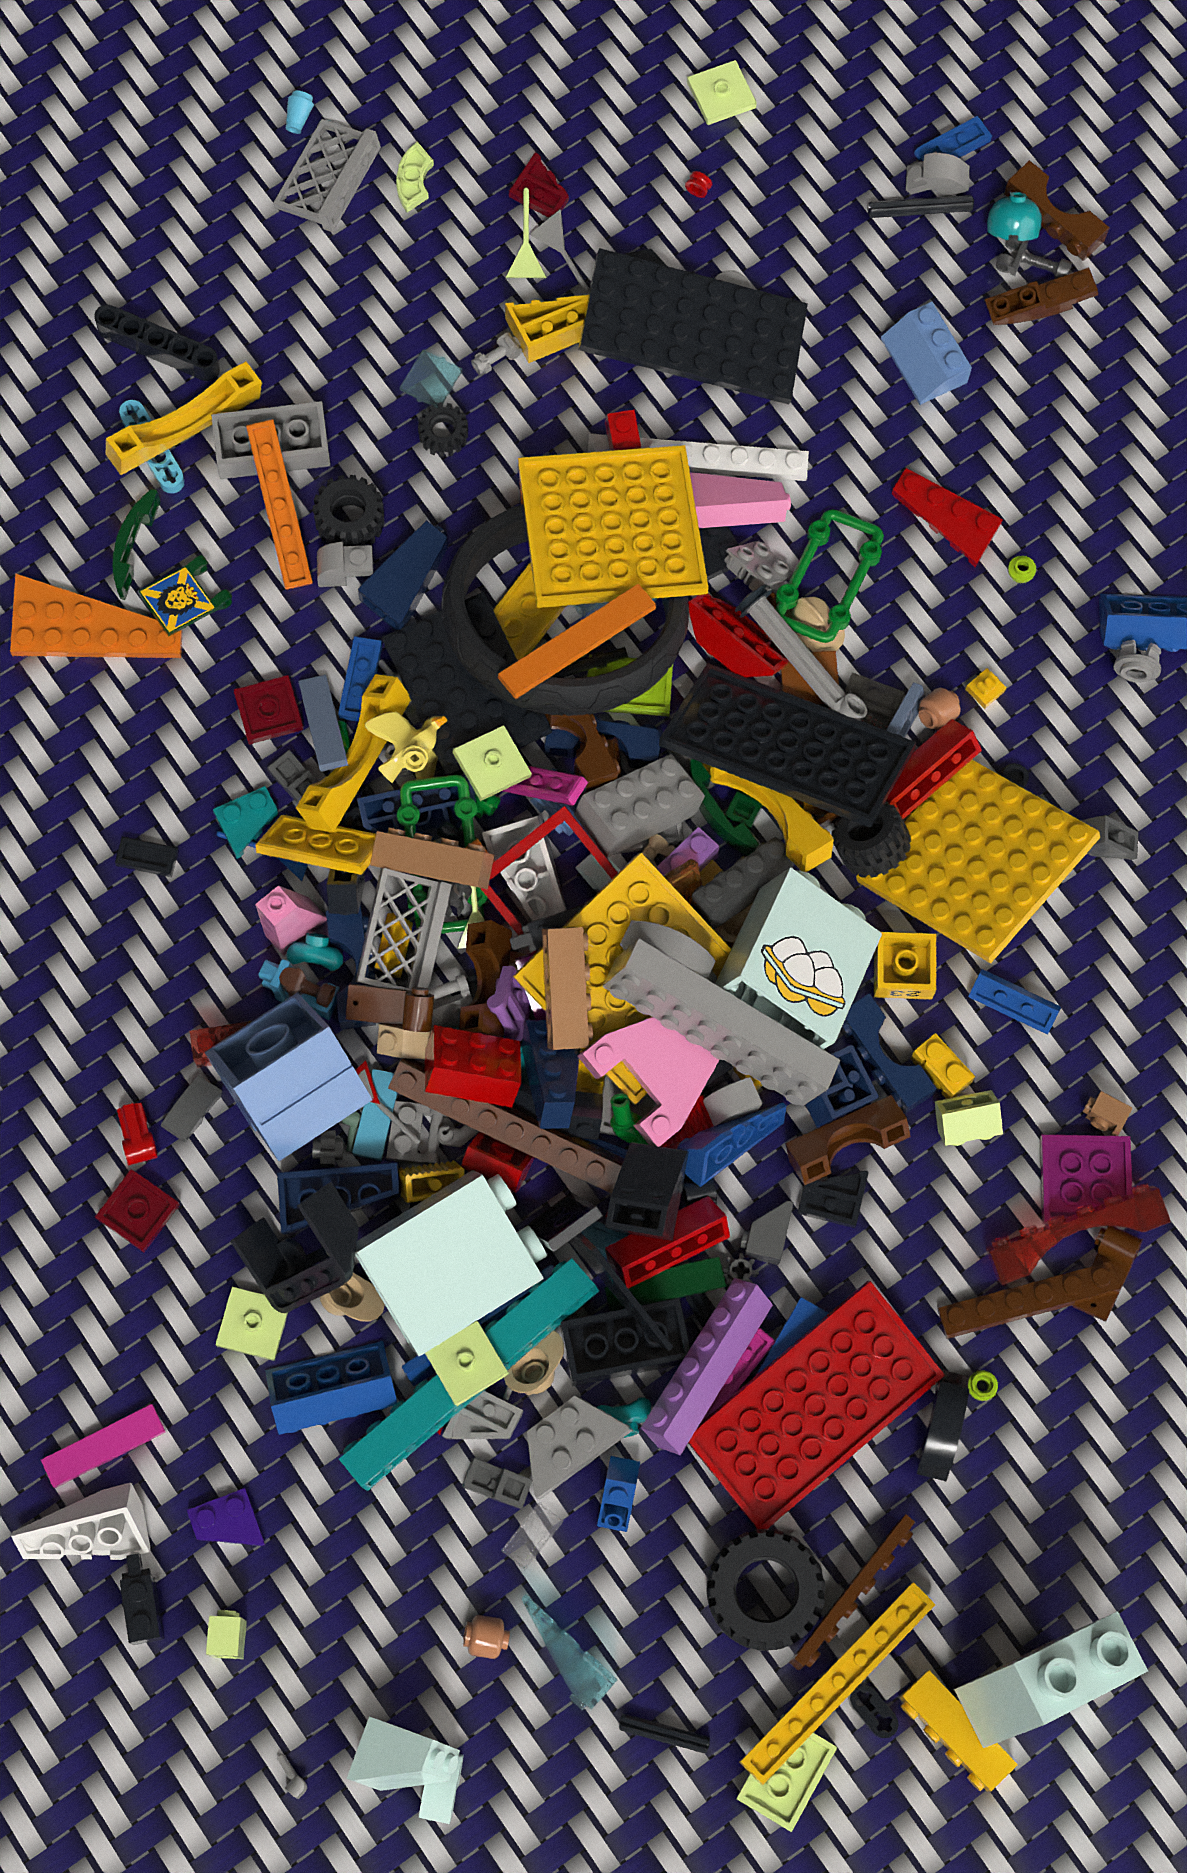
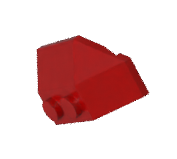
M710 594L697 595L688 602L689 615L696 642L708 654L714 656L725 665L730 672L743 677L773 676L789 663V660L763 629L747 616L739 617L741 611L735 612L736 607L720 599L713 598Z

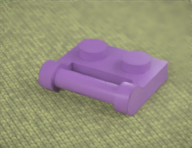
M503 966L500 978L496 980L495 994L488 998L487 1005L490 1011L497 1015L505 1030V1038L521 1041L525 1023L529 1019L532 1008L525 989L512 977L517 972L515 967Z

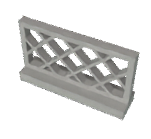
M321 119L273 203L274 207L320 223L324 230L333 233L381 148L376 131L366 128L364 132ZM325 130L336 132L337 137L323 142L321 140ZM352 138L359 140L356 146L345 150L344 141ZM340 143L342 151L327 156L325 149ZM322 150L325 158L310 163L309 158L311 154ZM346 158L345 166L333 171L330 163ZM328 164L330 172L315 178L313 170ZM310 171L313 179L298 184L296 180L299 175ZM333 179L335 182L333 187L321 192L318 185ZM316 186L318 194L303 199L301 191ZM298 193L300 201L292 204L284 202L287 196ZM321 200L322 206L318 213L307 210V205Z
M381 868L355 982L369 986L411 991L412 987L429 989L452 884L436 882ZM387 876L397 878L403 888L393 896H390L385 888ZM405 881L412 882V884L407 886ZM418 884L429 887L426 899L419 904L410 889ZM406 893L413 907L401 914L393 900ZM389 904L396 918L384 925L379 917V911L381 907ZM416 910L421 919V924L418 929L411 932L404 917ZM399 921L407 935L394 942L387 928ZM376 924H378L380 928L375 931ZM382 932L390 946L377 953L372 945L373 937ZM410 939L415 947V951L412 957L405 960L397 946ZM393 949L401 964L388 971L380 957ZM371 952L373 957L369 959V955ZM376 960L384 974L375 980L365 978L367 965ZM402 967L409 976L406 988L397 986L391 974ZM387 978V980H388L389 983H385V982H381V981H382L383 979Z

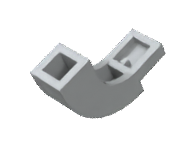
M631 920L620 943L624 950L639 938L710 982L716 983L717 976L712 970L715 959L696 941L672 928L660 924Z

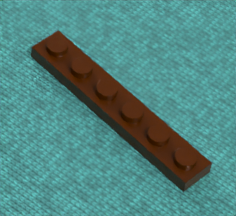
M1110 1261L939 1307L938 1314L946 1339L1120 1293L1121 1288Z
M907 1514L898 1520L791 1658L789 1663L797 1670H800L805 1665L810 1668L821 1655V1652L817 1650L824 1640L830 1643L840 1630L836 1624L843 1616L848 1619L859 1605L855 1600L862 1592L866 1595L877 1582L873 1576L880 1568L885 1571L895 1559L892 1552L897 1545L903 1548L914 1533L910 1529L915 1521Z

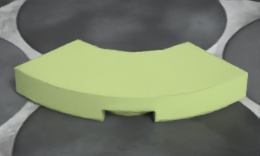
M418 142L412 145L403 155L398 165L396 177L397 194L400 203L407 213L428 199V192L424 187L423 181L426 173L434 166L433 159Z

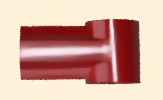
M131 1103L117 1109L124 1137L122 1145L128 1166L158 1158L152 1133H149L142 1103Z

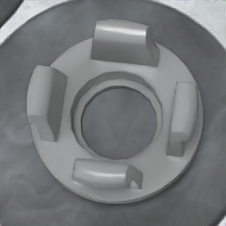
M1128 640L1121 644L1122 649L1114 662V670L1118 675L1128 681L1137 683L1147 682L1159 677L1161 673V665L1159 664L1161 649L1156 644L1150 643L1145 655L1137 654L1135 640ZM1131 669H1138L1140 672H1134Z

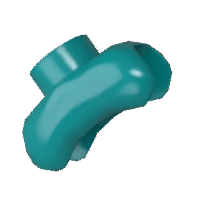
M307 933L305 942H294L286 953V959L293 965L308 962L319 964L330 971H335L343 963V956L340 950L328 946L329 936Z
M639 1397L632 1403L623 1406L610 1407L600 1405L597 1407L622 1423L631 1426L633 1431L624 1438L639 1434L638 1424L645 1422L652 1411L650 1401L644 1397Z

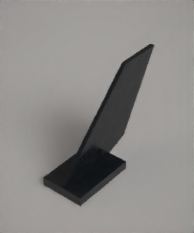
M570 1192L526 1225H529L541 1244L553 1252L569 1241L645 1333L668 1351L673 1348L672 1344L602 1254L581 1233L602 1217V1214L595 1205Z

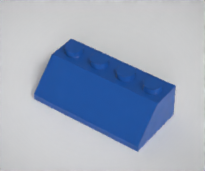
M1100 594V637L1104 646L1119 650L1122 649L1121 644L1123 642L1135 640L1136 649L1147 651L1150 643H1154L1159 648L1170 652L1187 649V597Z
M383 1341L265 1370L271 1409L279 1435L297 1432L300 1429L316 1425H325L329 1422L348 1417H356L359 1414L375 1410H384L398 1403Z

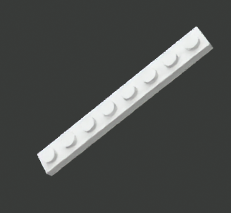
M589 434L588 453L611 451L607 435ZM640 438L641 448L685 445L690 472L806 481L809 451Z

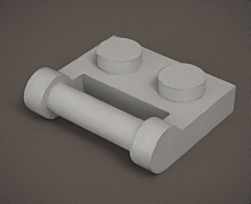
M464 974L456 976V980L429 989V993L434 995V1000L457 991L460 992L458 995L434 1003L432 1027L434 1025L453 1029L459 1027L461 1007L468 1006L473 1001Z
M395 1100L393 1114L419 1139L423 1116L432 1117L427 1151L425 1154L418 1153L419 1144H415L392 1121L386 1159L411 1164H425L427 1166L430 1163L434 1165L436 1162L440 1164V1156L438 1155L440 1142L438 1141L437 1132L442 1127L443 1118L447 1116L422 1104Z

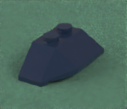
M460 775L467 780L470 790V798H472L476 802L474 789L468 781L466 775ZM457 786L411 792L413 805L418 808L420 813L419 821L415 824L416 833L432 836V841L443 838L437 834V829L442 821H448L455 825L456 828H460L462 821L456 816L454 811L455 803L459 800ZM401 788L357 798L364 828L377 834V831L387 833L388 828L404 831V826L397 820V811L401 807Z

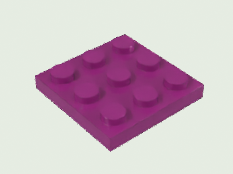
M1041 1135L1042 1224L1132 1226L1134 1224L1130 1136Z

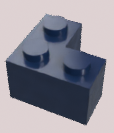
M853 1045L831 1054L838 1058L840 1062L828 1090L805 1104L817 1128L860 1109L879 1098Z

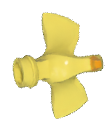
M396 711L380 714L367 721L365 728L369 732L393 743L395 747L392 757L378 767L383 776L393 783L401 770L406 768L415 772L416 779L432 778L438 760L433 749L436 744V732L447 722V718L444 715L432 716L418 730Z

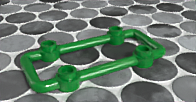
M835 509L825 511L820 520L811 523L807 533L809 542L788 584L778 588L775 598L777 604L775 610L794 632L822 643H829L835 639L839 630H844L848 627L851 617L849 609L870 566H875L880 561L882 553L880 545L884 537L881 528ZM831 520L872 535V538L861 545L858 555L860 563L840 604L829 610L827 619L829 627L824 632L784 615L787 610L797 605L799 597L797 589L818 546L825 545L828 542L830 536L829 524Z
M449 775L406 781L400 789L401 807L397 811V820L404 826L405 837L414 838L416 833L415 824H417L420 818L418 808L413 805L411 792L457 786L459 800L455 803L454 811L456 816L462 821L464 846L466 847L468 843L474 841L473 817L477 813V804L470 798L467 780L460 775ZM418 884L411 889L418 904L426 899L427 893L423 891V885ZM476 887L478 910L484 918L483 904L488 897L481 888ZM471 895L467 901L470 905H472ZM408 898L407 905L411 909L413 905ZM415 910V923L418 929L421 924V919ZM469 919L443 922L441 934L464 931Z

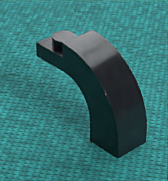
M941 1370L945 1376L936 1383L932 1412L919 1454L917 1474L946 1482L964 1422L969 1396V1377Z

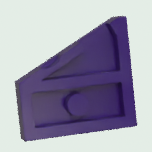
M245 1488L187 1510L198 1541L255 1546L265 1545Z

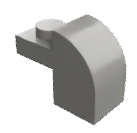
M945 153L925 154L924 161L907 166L906 191L912 195L935 188L945 197L966 192L969 189L970 166L954 155Z
M336 542L325 545L317 551V581L319 587L347 586L346 577L371 576L373 574L372 545L343 546V542Z
M751 1077L725 1086L703 1100L714 1126L757 1112L762 1105Z

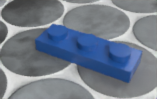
M354 637L338 712L339 719L359 722L362 695L374 675L377 674L383 646L382 641Z
M981 969L968 996L1047 1035L1061 1009V1006Z

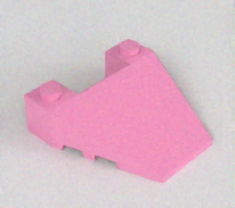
M654 1017L601 1036L589 1048H586L577 1055L595 1079L605 1075L620 1061L625 1064L657 1104L653 1110L633 1125L649 1145L657 1147L661 1146L682 1128L719 1062V1059L715 1058L710 1051L700 1045L690 1043L685 1036L677 1031L665 1028Z

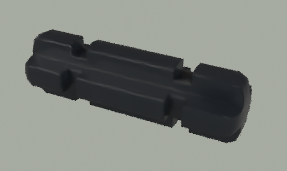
M442 821L437 829V834L444 839L459 841L458 846L465 848L463 830L456 828L455 825L448 821ZM479 840L486 847L485 841Z

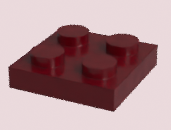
M288 675L234 689L249 745L304 730Z
M130 1169L96 1214L95 1218L144 1253L180 1204Z

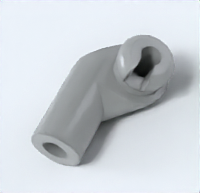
M445 1125L438 1129V1141L446 1146L462 1147L479 1131L467 1125L460 1129Z

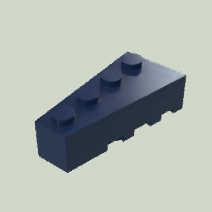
M526 1020L521 1047L539 1129L569 1128L575 1103L579 1057L577 1055L580 1054V1048L549 1049L546 1020Z
M390 1163L277 1173L281 1233L287 1235L310 1227L297 1205L329 1182H332L350 1212L401 1196L398 1164Z

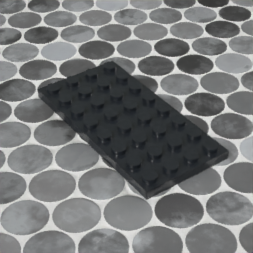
M599 248L578 350L789 405L792 400L808 303Z
M709 663L706 664L659 738L660 747L870 828L914 752L916 742Z

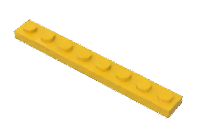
M914 1582L911 1583L740 1761L744 1768L761 1785H764L936 1604Z

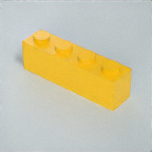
M930 1670L925 1671L899 1697L904 1702L901 1708L913 1720L916 1717L921 1720L926 1726L923 1729L924 1733L935 1744L940 1741L948 1749L945 1755L956 1767L962 1764L970 1773L967 1779L979 1791L984 1788L987 1792H991L1018 1765L998 1743L985 1748L982 1747L962 1704Z

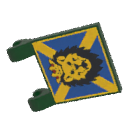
M203 555L197 556L186 566L138 591L139 596L168 637L215 611L230 607L232 604V595L227 589L220 591L210 600L194 576L202 575L207 571L206 565L208 561Z

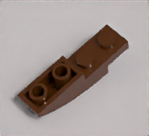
M1088 267L1038 285L1037 281L987 298L985 303L993 325L1015 324L1073 309L1072 304L1098 296V289Z

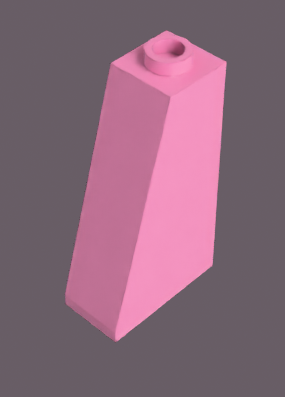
M690 472L699 528L785 522L786 511L790 510L791 499L789 493H785L782 482Z
M277 886L255 904L265 936L283 956L294 942H301L306 938L307 933H312L327 921V917L309 897L281 886Z

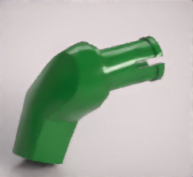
M626 1094L614 1095L610 1100L613 1109L610 1125L614 1133L628 1143L649 1145L633 1126L643 1117L631 1112L630 1101Z

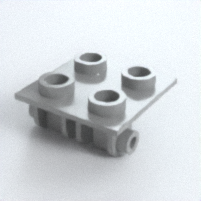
M760 541L726 550L729 553L725 558L726 567L738 576L740 580L744 579V584L749 585L752 591L764 584H767L765 589L769 591L771 590L770 585L790 580L793 574L789 565L778 559L770 551V548Z

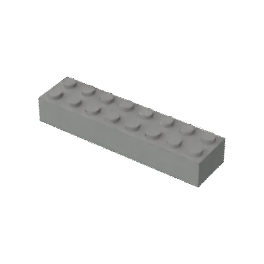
M639 938L615 959L602 986L610 991L611 995L615 998L625 1000L635 1006L636 1010L640 1013L656 1018L665 1028L677 1031L685 1036L690 1043L702 1046L710 1051L715 1058L727 1061L735 1066L740 1073L752 1076L760 1081L762 1086L777 1091L785 1096L787 1101L795 1105L804 1106L828 1090L840 1062L838 1058Z

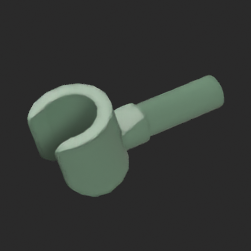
M356 1111L342 1120L343 1124L350 1126L346 1147L348 1152L353 1151L355 1134L361 1119V1115Z

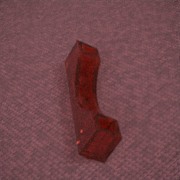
M1148 1183L1133 1187L1131 1189L1132 1193L1121 1197L1120 1194L1111 1195L1103 1199L1104 1204L1093 1207L1092 1204L1077 1208L1075 1215L1067 1218L1064 1215H1058L1048 1219V1225L1037 1228L1036 1225L1028 1226L1019 1231L1020 1235L1009 1239L1008 1236H1002L992 1240V1246L986 1247V1251L998 1282L1004 1285L1031 1275L1038 1261L1051 1247L1063 1238L1078 1231L1098 1226H1119L1146 1232L1170 1223L1171 1220L1159 1188L1153 1185L1149 1187Z

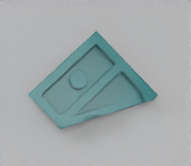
M265 786L213 809L214 815L237 859L242 857L244 849L253 839L256 840L262 833L263 828L270 824L278 815L277 808Z

